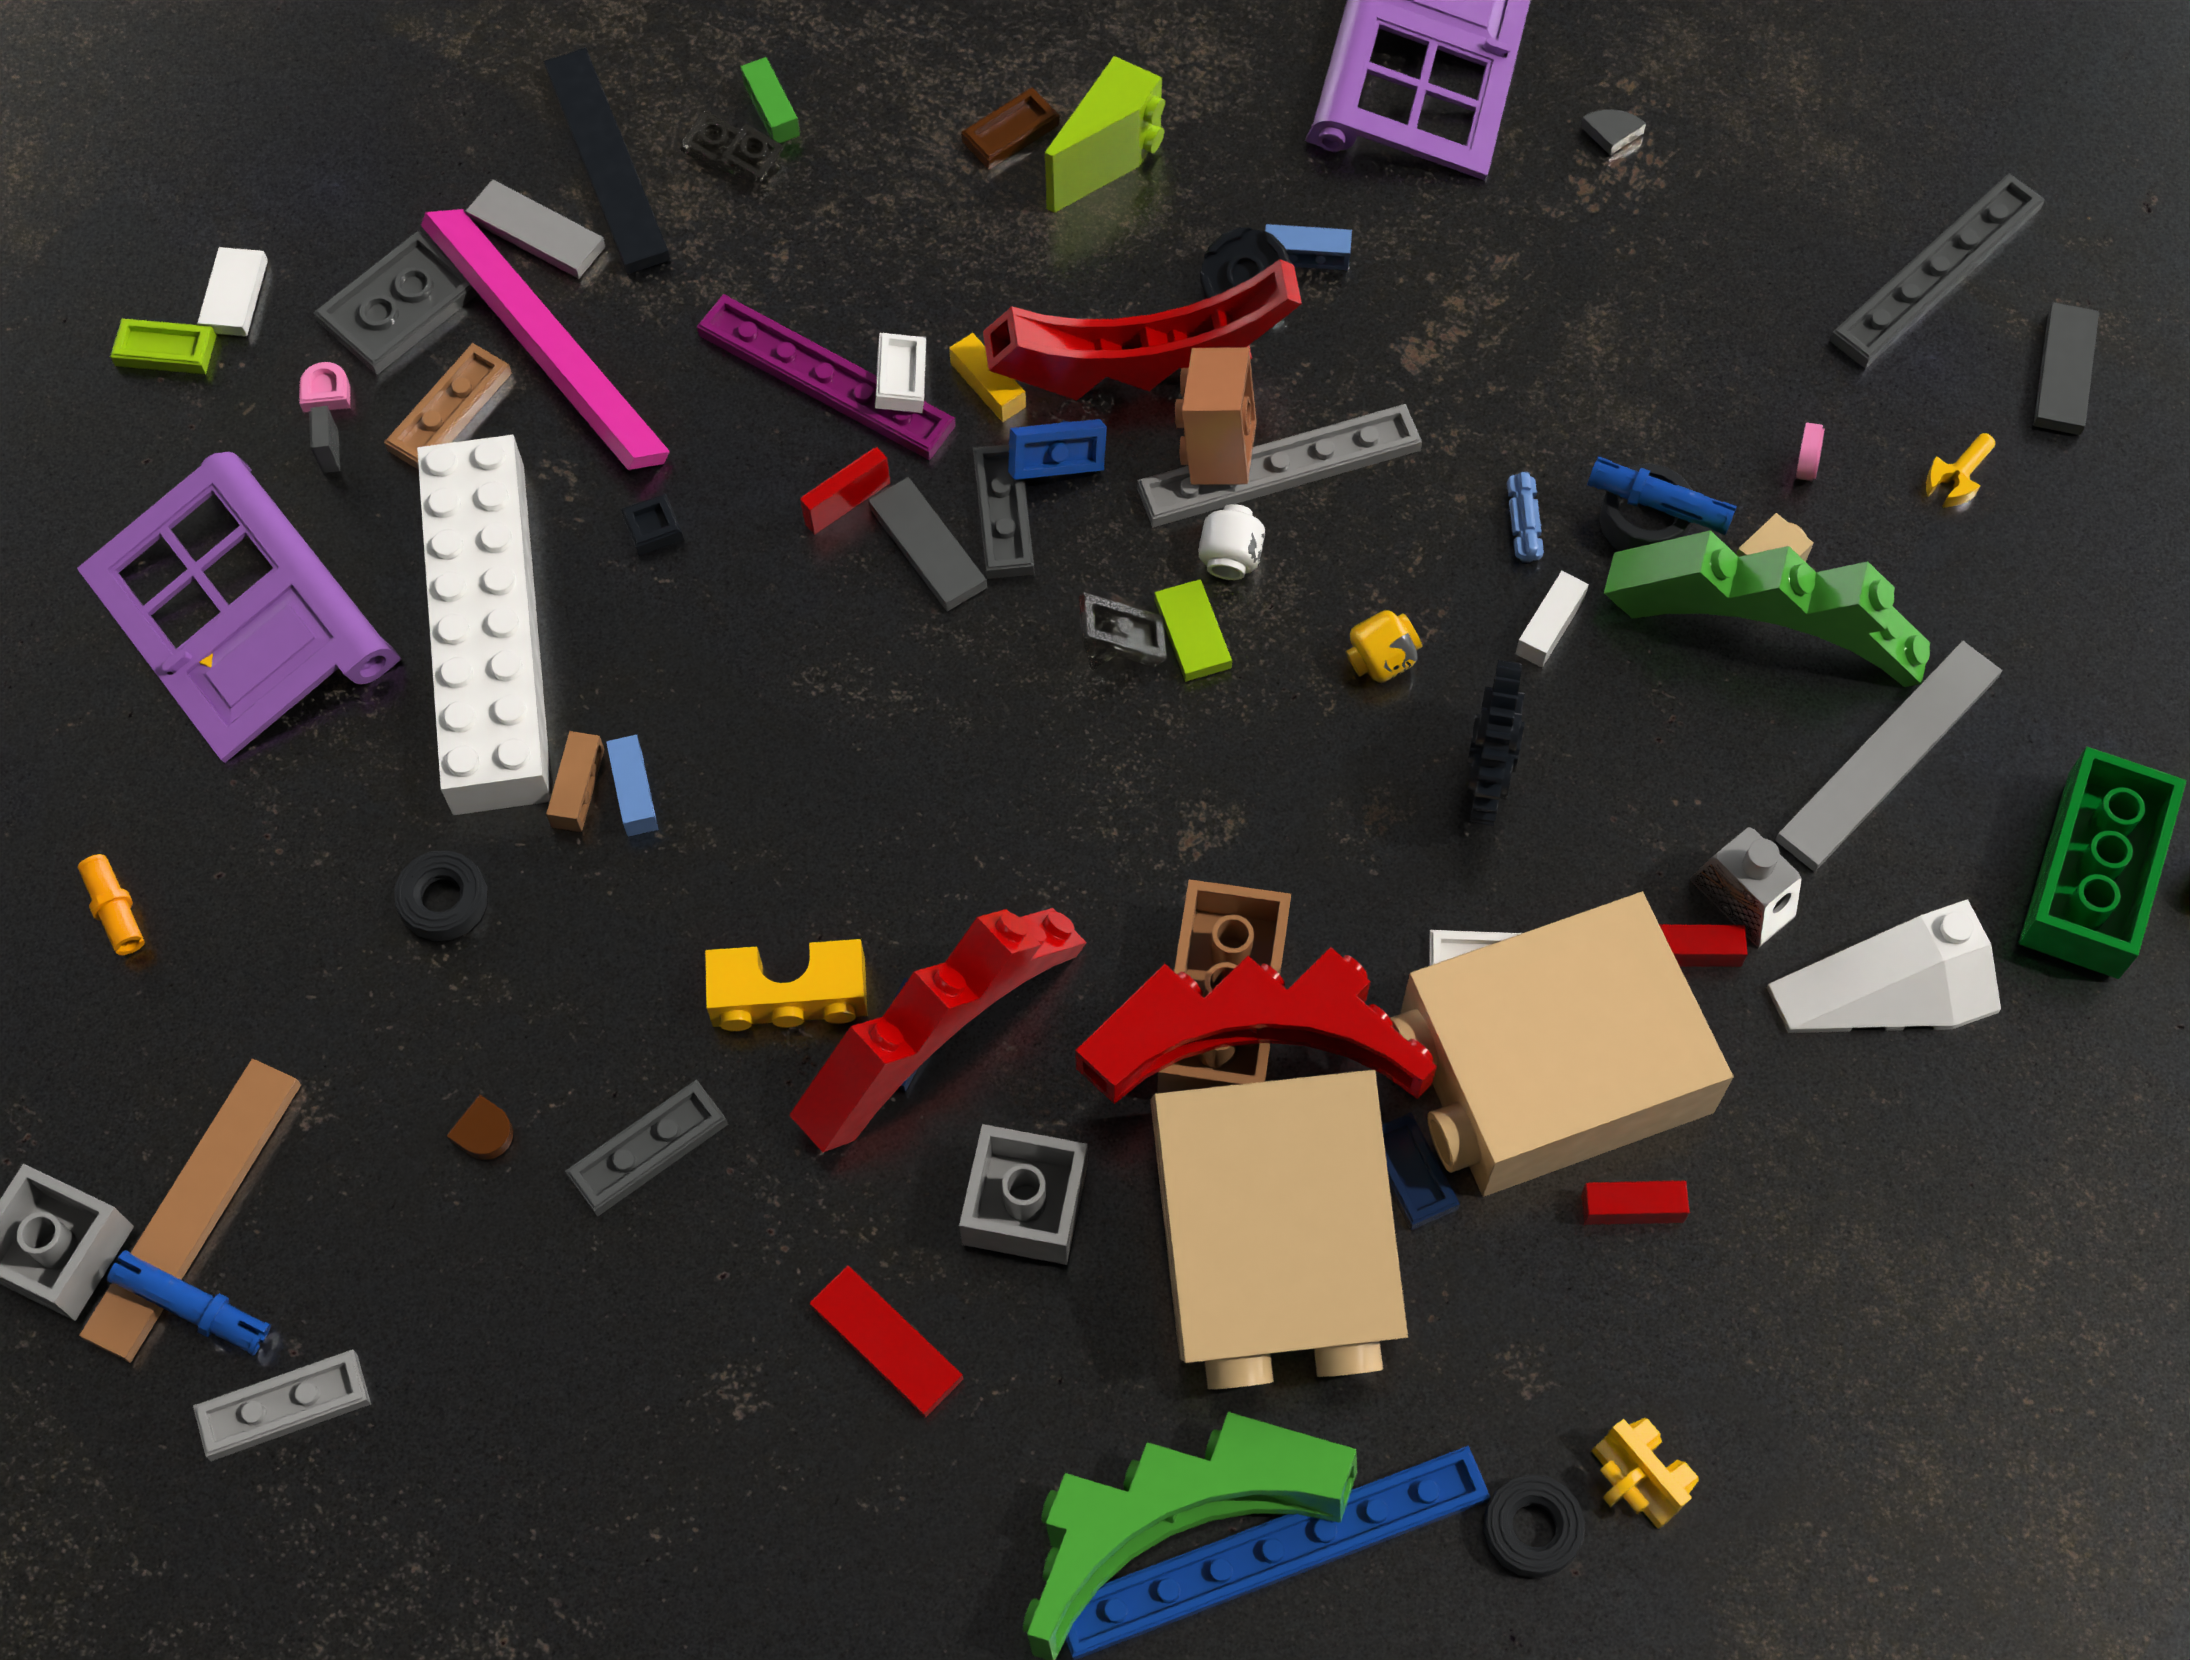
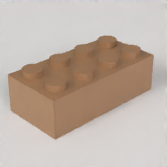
M1189 879L1174 972L1177 975L1180 972H1184L1193 978L1200 986L1203 998L1247 956H1250L1260 966L1263 963L1268 964L1280 974L1291 894ZM1271 1043L1221 1047L1182 1059L1158 1072V1093L1265 1082Z

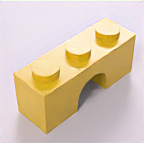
M861 939L809 943L810 961L807 970L801 977L788 983L773 982L763 975V965L757 946L705 950L706 1006L712 1026L721 1027L728 1031H742L749 1029L752 1024L773 1023L778 1027H795L801 1025L804 1020L825 1019L829 1023L842 1024L851 1022L859 1016H868L865 956Z

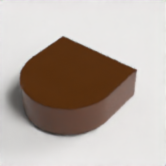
M479 1095L447 1134V1138L470 1156L480 1160H490L502 1155L509 1148L513 1139V1127L508 1116L501 1108Z

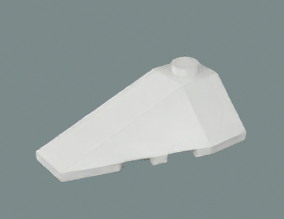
M1968 899L1920 915L1771 982L1766 987L1788 1033L1850 1032L1852 1028L1885 1027V1031H1899L1905 1027L1934 1026V1030L1954 1029L1999 1013L2001 1010L1992 946Z

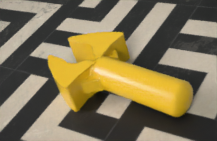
M1986 433L1980 434L1954 464H1947L1939 457H1936L1927 476V496L1930 497L1940 483H1949L1953 480L1955 481L1954 489L1947 496L1943 507L1960 505L1974 498L1980 485L1970 480V474L1995 447L1994 438Z

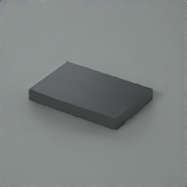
M418 230L313 313L317 322L371 371L378 375L475 298L478 292L444 252Z

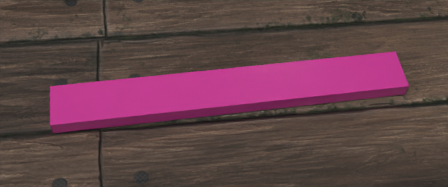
M464 210L425 212L421 223L423 229L627 470L664 464L670 453L667 447Z

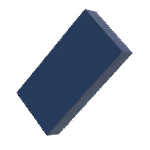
M1412 1112L1383 1124L1382 1129L1390 1192L1410 1231L1458 1210L1460 1203Z

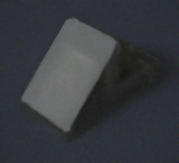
M1085 592L1079 596L1082 641L1091 670L1098 669L1115 656L1154 667L1167 659L1162 615Z

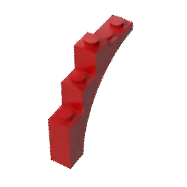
M1279 259L1253 278L1219 295L1185 307L1150 315L1117 319H1074L1042 315L1011 306L983 331L988 369L991 372L1074 400L1081 398L1106 377L1150 391L1178 368H1189L1192 348L1249 347L1250 350L1249 345L1298 308L1302 302L1294 264Z
M1054 908L1022 917L1010 913L1007 909L977 917L946 962L914 971L882 1017L853 1025L848 1029L789 1116L822 1152L855 1141L874 1115L904 1081L963 1026L1024 982L1053 966L1076 958L1087 942L1074 930L1075 928L1071 920L1062 913L1057 912Z
M1332 947L1288 990L1285 988L1283 978L1275 969L1265 963L1260 966L1250 956L1242 960L1205 998L1202 997L1203 992L1193 978L1184 972H1180L1177 975L1170 967L1164 964L1075 1050L1076 1070L1114 1104L1146 1078L1188 1057L1228 1046L1256 1043L1301 1045L1342 1055L1385 1075L1417 1099L1432 1085L1437 1066L1433 1063V1057L1428 1049L1415 1039H1405L1393 1028L1392 1020L1380 1007L1375 1004H1370L1369 1006L1365 1004L1371 982L1367 979L1368 975L1365 969L1354 958L1348 955L1342 957Z

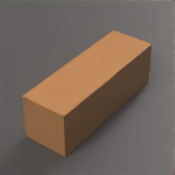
M569 731L546 813L552 828L582 832L605 750L600 736Z

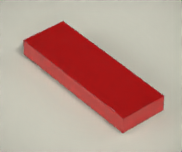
M849 1265L809 1303L811 1309L924 1418L964 1380L963 1374Z

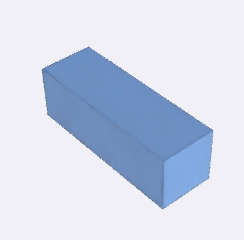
M1266 224L1265 231L1273 234L1284 245L1294 267L1349 270L1352 230Z
M637 735L606 741L620 812L627 836L658 830L642 749Z

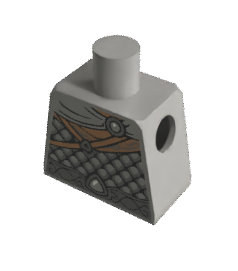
M1748 827L1711 857L1691 877L1690 881L1735 925H1745L1746 936L1759 948L1795 918L1802 878L1799 872L1780 855L1779 848L1773 841L1764 839L1755 829Z

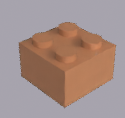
M1249 347L1192 348L1189 368H1181L1180 391L1184 399H1176L1175 403L1176 428H1184L1185 436L1180 438L1181 465L1189 466L1191 485L1248 484L1257 422Z

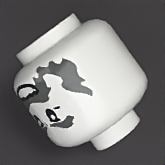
M1237 504L1226 505L1224 510L1214 511L1205 518L1199 544V558L1207 566V571L1216 577L1227 580L1242 579L1246 573L1252 572L1259 566L1265 537V527L1259 519L1252 516L1251 509Z

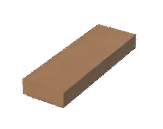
M472 343L384 441L387 451L419 470L417 447L451 443L512 374L509 364Z

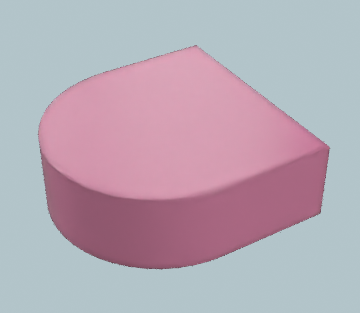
M320 362L304 371L300 378L299 404L303 412H309L312 407L328 406L329 410L350 408V384L344 370L340 366L331 362Z
M1806 423L1796 479L1808 481L1816 479L1825 431L1823 425Z

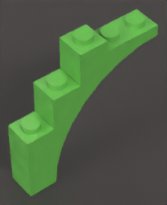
M1711 530L1614 552L1604 594L1632 619L1662 614H1711L1741 617L1781 625L1817 636L1852 651L1881 668L1904 687L1922 684L1925 666L1930 656V642L1893 607L1895 587L1868 561L1816 572L1790 546L1738 557Z
M1228 1412L1222 1430L1214 1429L1210 1435L1205 1459L1147 1442L1141 1460L1133 1459L1128 1467L1124 1481V1491L1065 1473L1059 1490H1051L1042 1511L1041 1520L1042 1523L1046 1524L1052 1549L1044 1566L1043 1580L1047 1581L1041 1599L1033 1598L1031 1600L1023 1623V1632L1027 1633L1032 1655L1045 1660H1056L1073 1623L1099 1588L1133 1558L1169 1536L1209 1521L1248 1514H1300L1341 1523L1357 1475V1450Z

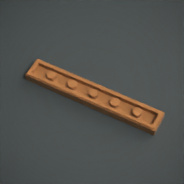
M253 1058L251 1059L131 1251L132 1255L180 1280L183 1279L299 1090L301 1084L296 1078ZM111 1284L79 1336L85 1341L131 1363L164 1309L116 1284Z

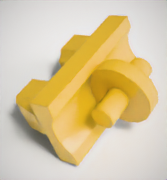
M1647 1418L1640 1419L1632 1424H1628L1623 1419L1613 1426L1605 1438L1591 1450L1603 1464L1600 1471L1614 1486L1604 1495L1603 1499L1611 1507L1624 1498L1637 1514L1643 1511L1659 1529L1692 1498L1689 1493L1697 1484L1698 1476L1686 1462L1678 1459L1667 1468L1653 1453L1662 1443L1660 1432Z

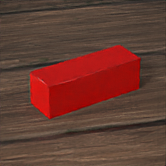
M1659 924L1680 967H1742L1748 955L1745 925Z
M1686 1181L1589 1182L1585 1184L1581 1193L1584 1225L1684 1223L1690 1213Z

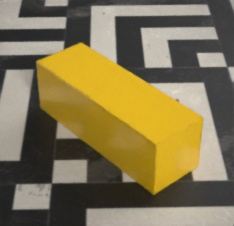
M973 333L949 347L951 365L1002 422L1026 408L1025 390L1015 379L989 371L985 346Z

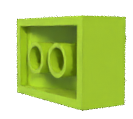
M1116 56L1111 59L1045 151L1047 210L1055 213L1138 168L1149 152L1153 154L1157 151L1164 136V128L1161 127V115L1165 106V100L1161 98L1162 77Z

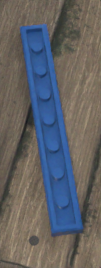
M1469 1446L1351 1490L1341 1523L1300 1514H1287L1105 1583L1099 1588L1075 1620L1065 1639L1073 1660L1085 1657L1489 1502L1490 1494Z

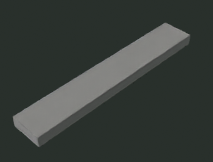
M1406 404L1253 447L1248 484L1191 485L1189 466L1140 479L1137 481V489L1153 528L1220 509L1229 504H1237L1421 451L1422 440Z
M1962 641L1778 833L1775 841L1816 872L1999 678L2003 670Z

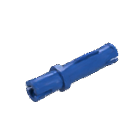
M1598 456L1590 474L1588 486L1619 495L1627 499V504L1637 507L1638 504L1649 506L1726 535L1736 511V505L1721 502L1685 487L1649 476L1650 470L1640 468L1638 472Z
M124 1250L118 1257V1261L121 1263L115 1262L109 1271L107 1282L116 1284L198 1326V1333L203 1336L209 1337L211 1334H214L247 1351L252 1356L257 1353L260 1348L258 1343L264 1342L271 1328V1324L262 1322L230 1305L228 1297L220 1293L214 1297L137 1258L127 1250Z

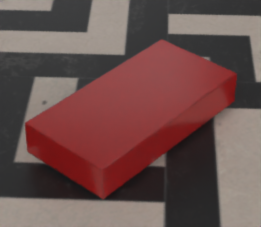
M878 447L871 449L801 497L804 523L814 535L890 484L888 460Z

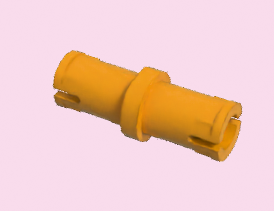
M98 854L87 857L78 864V870L92 900L89 907L93 917L96 920H101L116 954L128 955L139 950L145 941L130 909L133 902L129 892L121 889L105 855Z

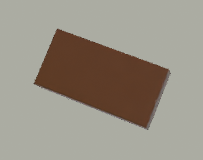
M1031 87L961 132L962 142L990 170L1059 126L1060 115Z

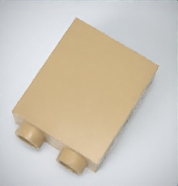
M1643 891L1411 972L1401 1014L1390 1017L1393 1022V1028L1405 1039H1415L1424 1045L1431 1053L1433 1063L1437 1066L1432 1084L1443 1107L1428 1112L1427 1119L1432 1141L1440 1160L1450 1173L1470 1167L1483 1197L1713 1114L1734 1077Z
M1375 1070L1154 1094L1150 1099L1179 1359L1185 1363L1205 1361L1208 1389H1226L1272 1383L1274 1380L1270 1353L1314 1348L1317 1377L1351 1375L1383 1370L1380 1341L1408 1338Z

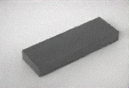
M2052 302L2047 316L2033 426L2076 435L2082 434L2086 425L2099 311Z
M1009 444L973 448L987 579L1035 575L1024 479L1014 480L1008 472Z
M909 477L868 500L869 509L946 611L951 610L987 588V579Z
M696 1079L565 1172L598 1217L726 1127L728 1122Z

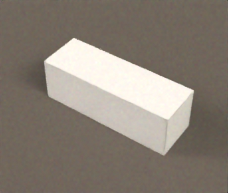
M1561 571L1521 635L1515 654L1543 668L1583 603L1589 584Z

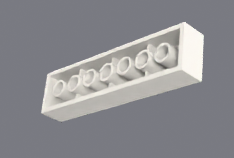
M514 435L417 447L441 791L453 815L550 802L552 787L524 464Z

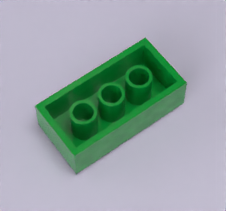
M2086 746L2068 774L2018 944L2120 979L2139 956L2187 780Z

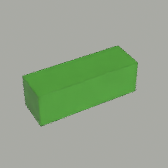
M767 57L740 66L743 84L773 144L777 145L799 137L798 118Z

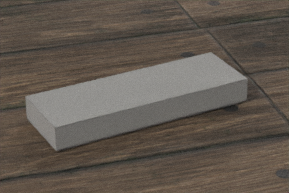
M493 179L466 210V214L476 225L578 279L606 247L602 236Z
M352 1349L202 1402L193 1407L205 1456L210 1461L371 1405L358 1354Z

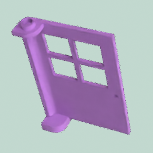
M1347 0L1314 122L1307 134L1306 142L1321 146L1327 151L1337 152L1350 148L1357 136H1361L1485 180L1489 172L1530 0ZM1378 28L1427 45L1419 79L1369 62ZM1437 49L1485 66L1477 100L1428 83ZM1366 73L1416 91L1407 125L1357 107ZM1425 94L1474 111L1466 146L1417 129Z
M232 452L215 453L208 456L199 468L77 568L224 763L338 668L354 683L367 684L381 677L401 660V657L393 647L377 633L251 474L252 470L248 464ZM213 494H216L240 526L195 562L171 529ZM248 535L273 569L229 605L205 575L204 571ZM163 537L186 566L187 570L143 606L119 572ZM196 579L220 610V613L176 649L151 615ZM213 653L211 668L199 663Z

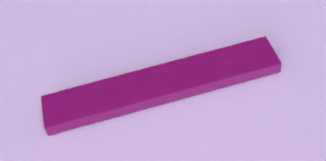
M725 294L719 298L697 325L698 335L928 460H931L956 427L955 417L925 401L922 413L875 408L876 375Z

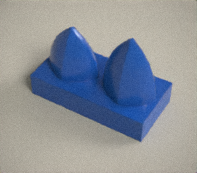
M1101 419L1075 422L1061 421L1055 424L1010 428L1008 472L1014 480L1103 471L1107 426Z

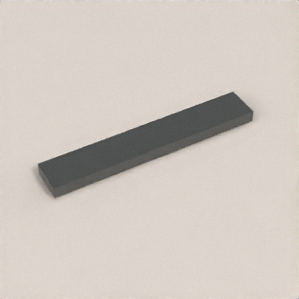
M2010 173L2007 174L1832 333L1830 342L1866 369L2041 209L2045 199Z

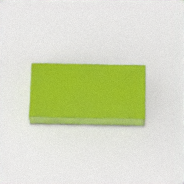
M122 318L110 358L115 366L206 374L216 340V333L212 326Z
M1201 579L1155 592L1154 601L1185 682L1231 669L1232 658Z

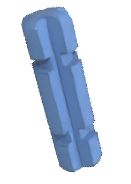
M1520 472L1518 475H1512L1508 478L1507 489L1508 496H1512L1509 500L1513 536H1517L1513 541L1515 556L1523 563H1530L1533 560L1541 559L1544 549L1542 539L1538 538L1541 535L1538 499H1533L1537 495L1536 481L1528 472Z

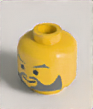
M1383 610L1351 629L1350 641L1353 647L1345 652L1359 677L1368 673L1376 682L1384 683L1410 669L1417 663V650L1422 648V643L1413 625L1404 613L1397 616L1390 610Z

